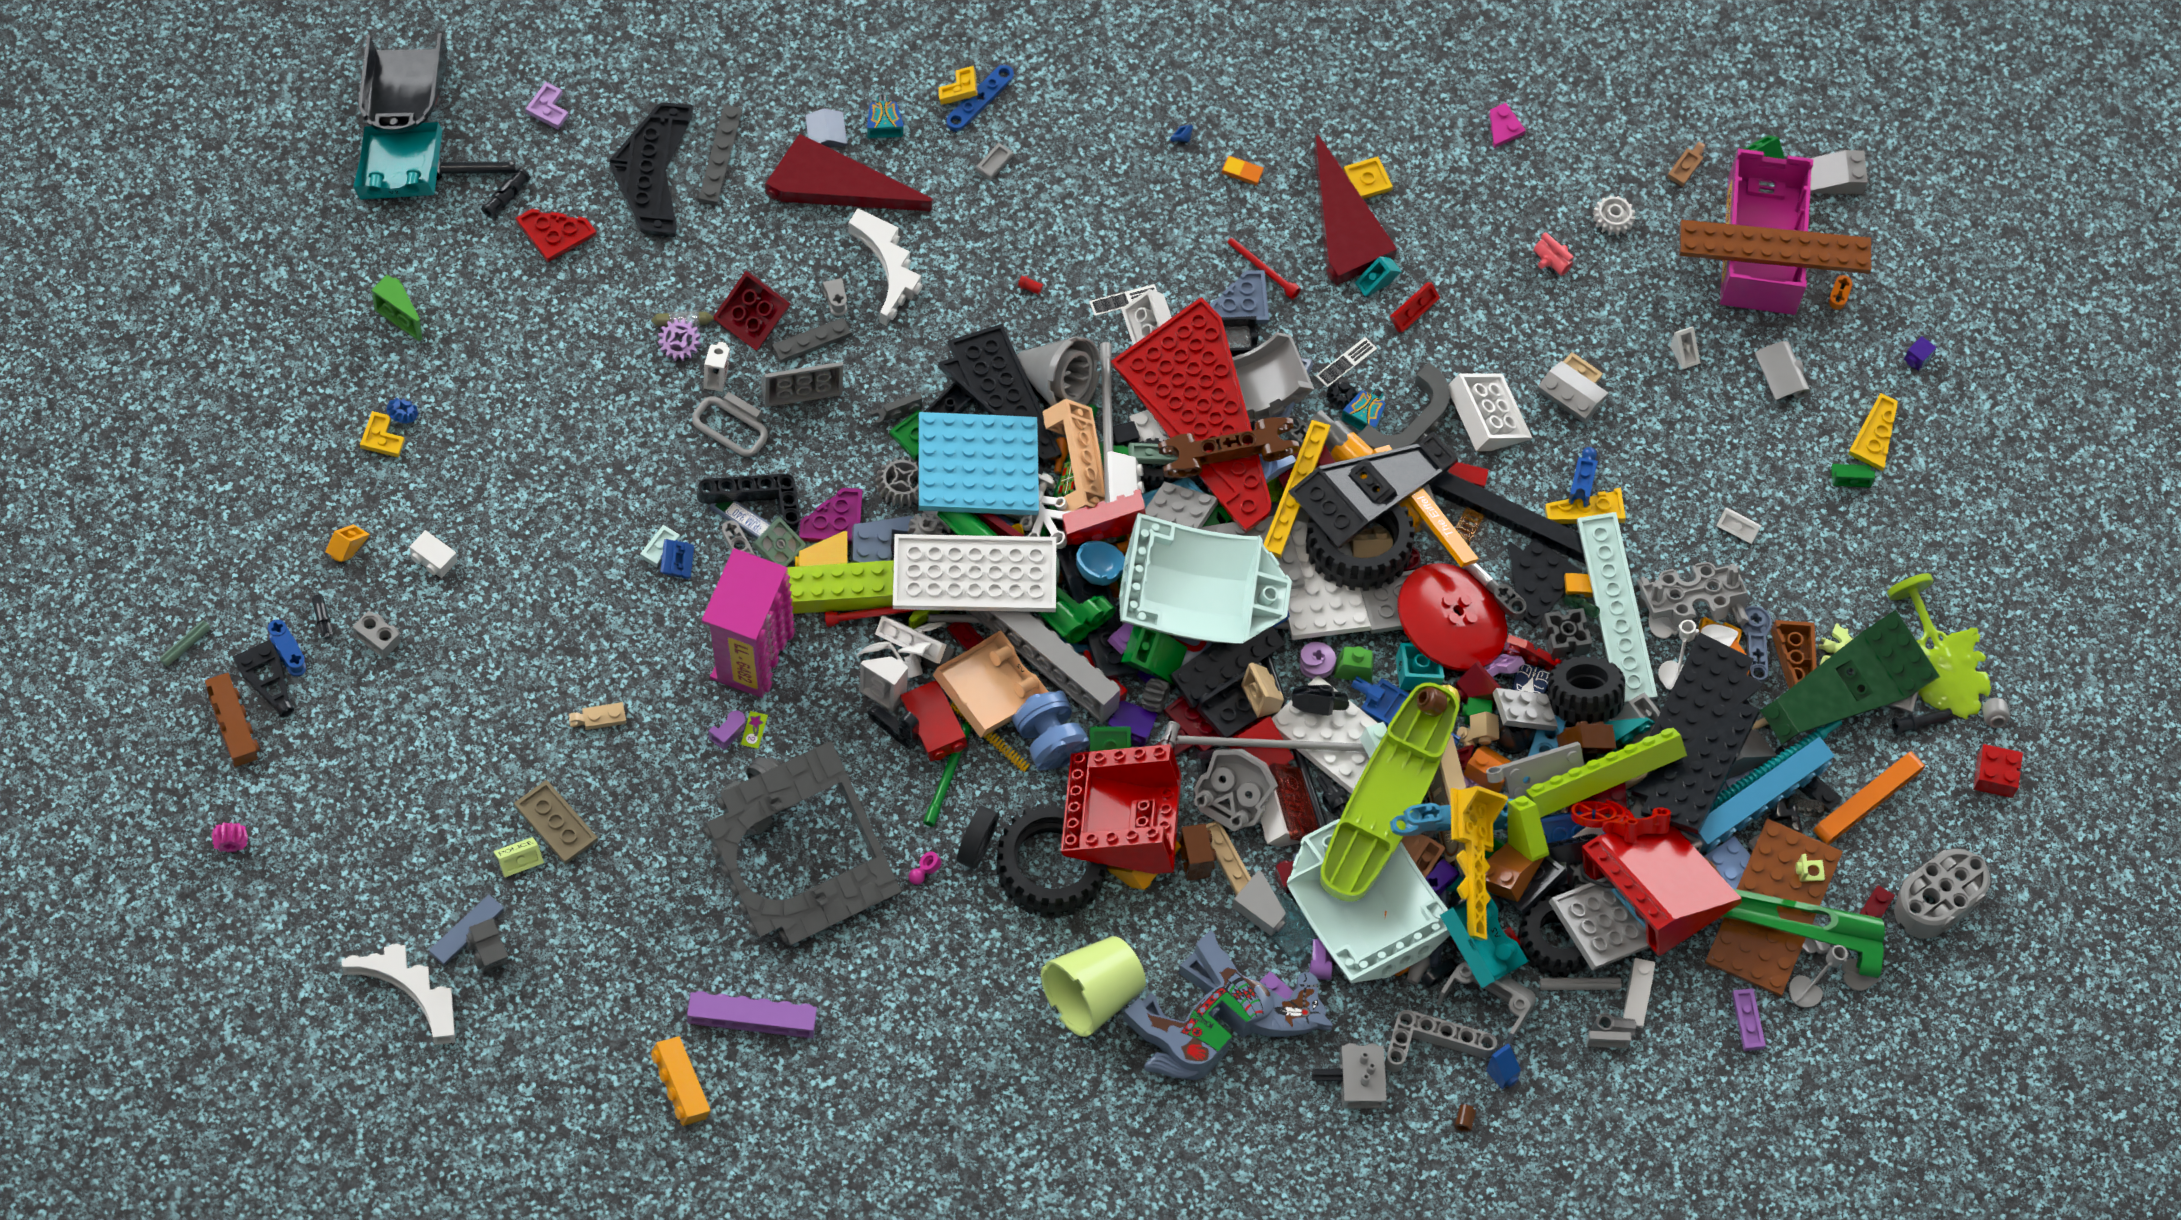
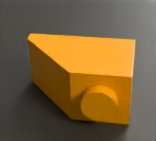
M354 524L336 530L325 552L330 554L332 559L339 562L351 559L370 534Z

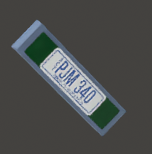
M737 501L710 505L712 511L727 521L737 522L744 532L755 539L771 524Z

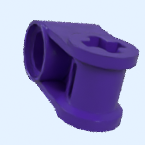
M1443 859L1425 879L1439 897L1448 886L1456 881L1460 872Z

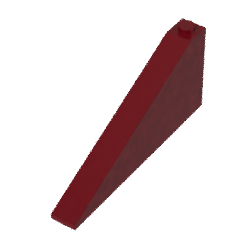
M800 133L765 183V194L771 199H777L781 202L929 212L933 209V198Z
M1316 135L1313 147L1326 273L1328 278L1333 280L1337 286L1363 274L1379 256L1389 257L1394 260L1397 248L1322 138Z

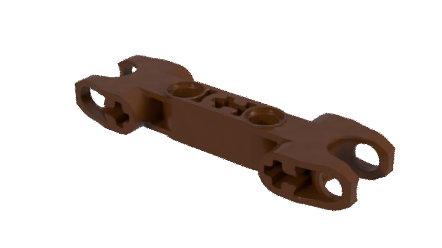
M1287 417L1265 418L1255 423L1256 430L1195 441L1194 435L1190 433L1176 435L1158 444L1159 454L1178 457L1176 461L1163 467L1164 476L1169 478L1192 477L1202 472L1201 465L1262 454L1263 460L1267 462L1281 460L1299 452L1298 441L1283 440L1279 437L1280 434L1294 428L1293 419Z

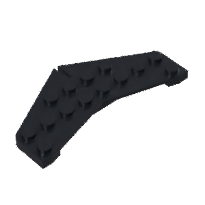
M667 102L657 104L610 159L609 168L639 230L643 234L676 237L677 223L666 169L693 117L694 105Z

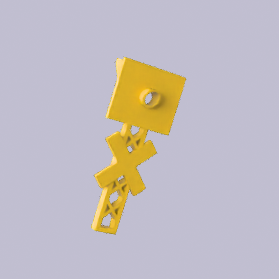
M1480 786L1461 790L1450 788L1451 839L1465 844V850H1461L1455 857L1466 876L1456 890L1462 900L1467 898V932L1470 938L1479 941L1487 940L1486 905L1491 898L1486 890L1485 873L1490 866L1485 858V851L1493 852V823L1507 803L1508 796Z

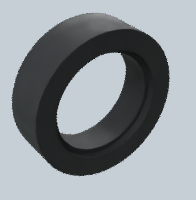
M983 805L977 809L961 841L956 858L958 863L972 869L977 868L996 830L999 812Z

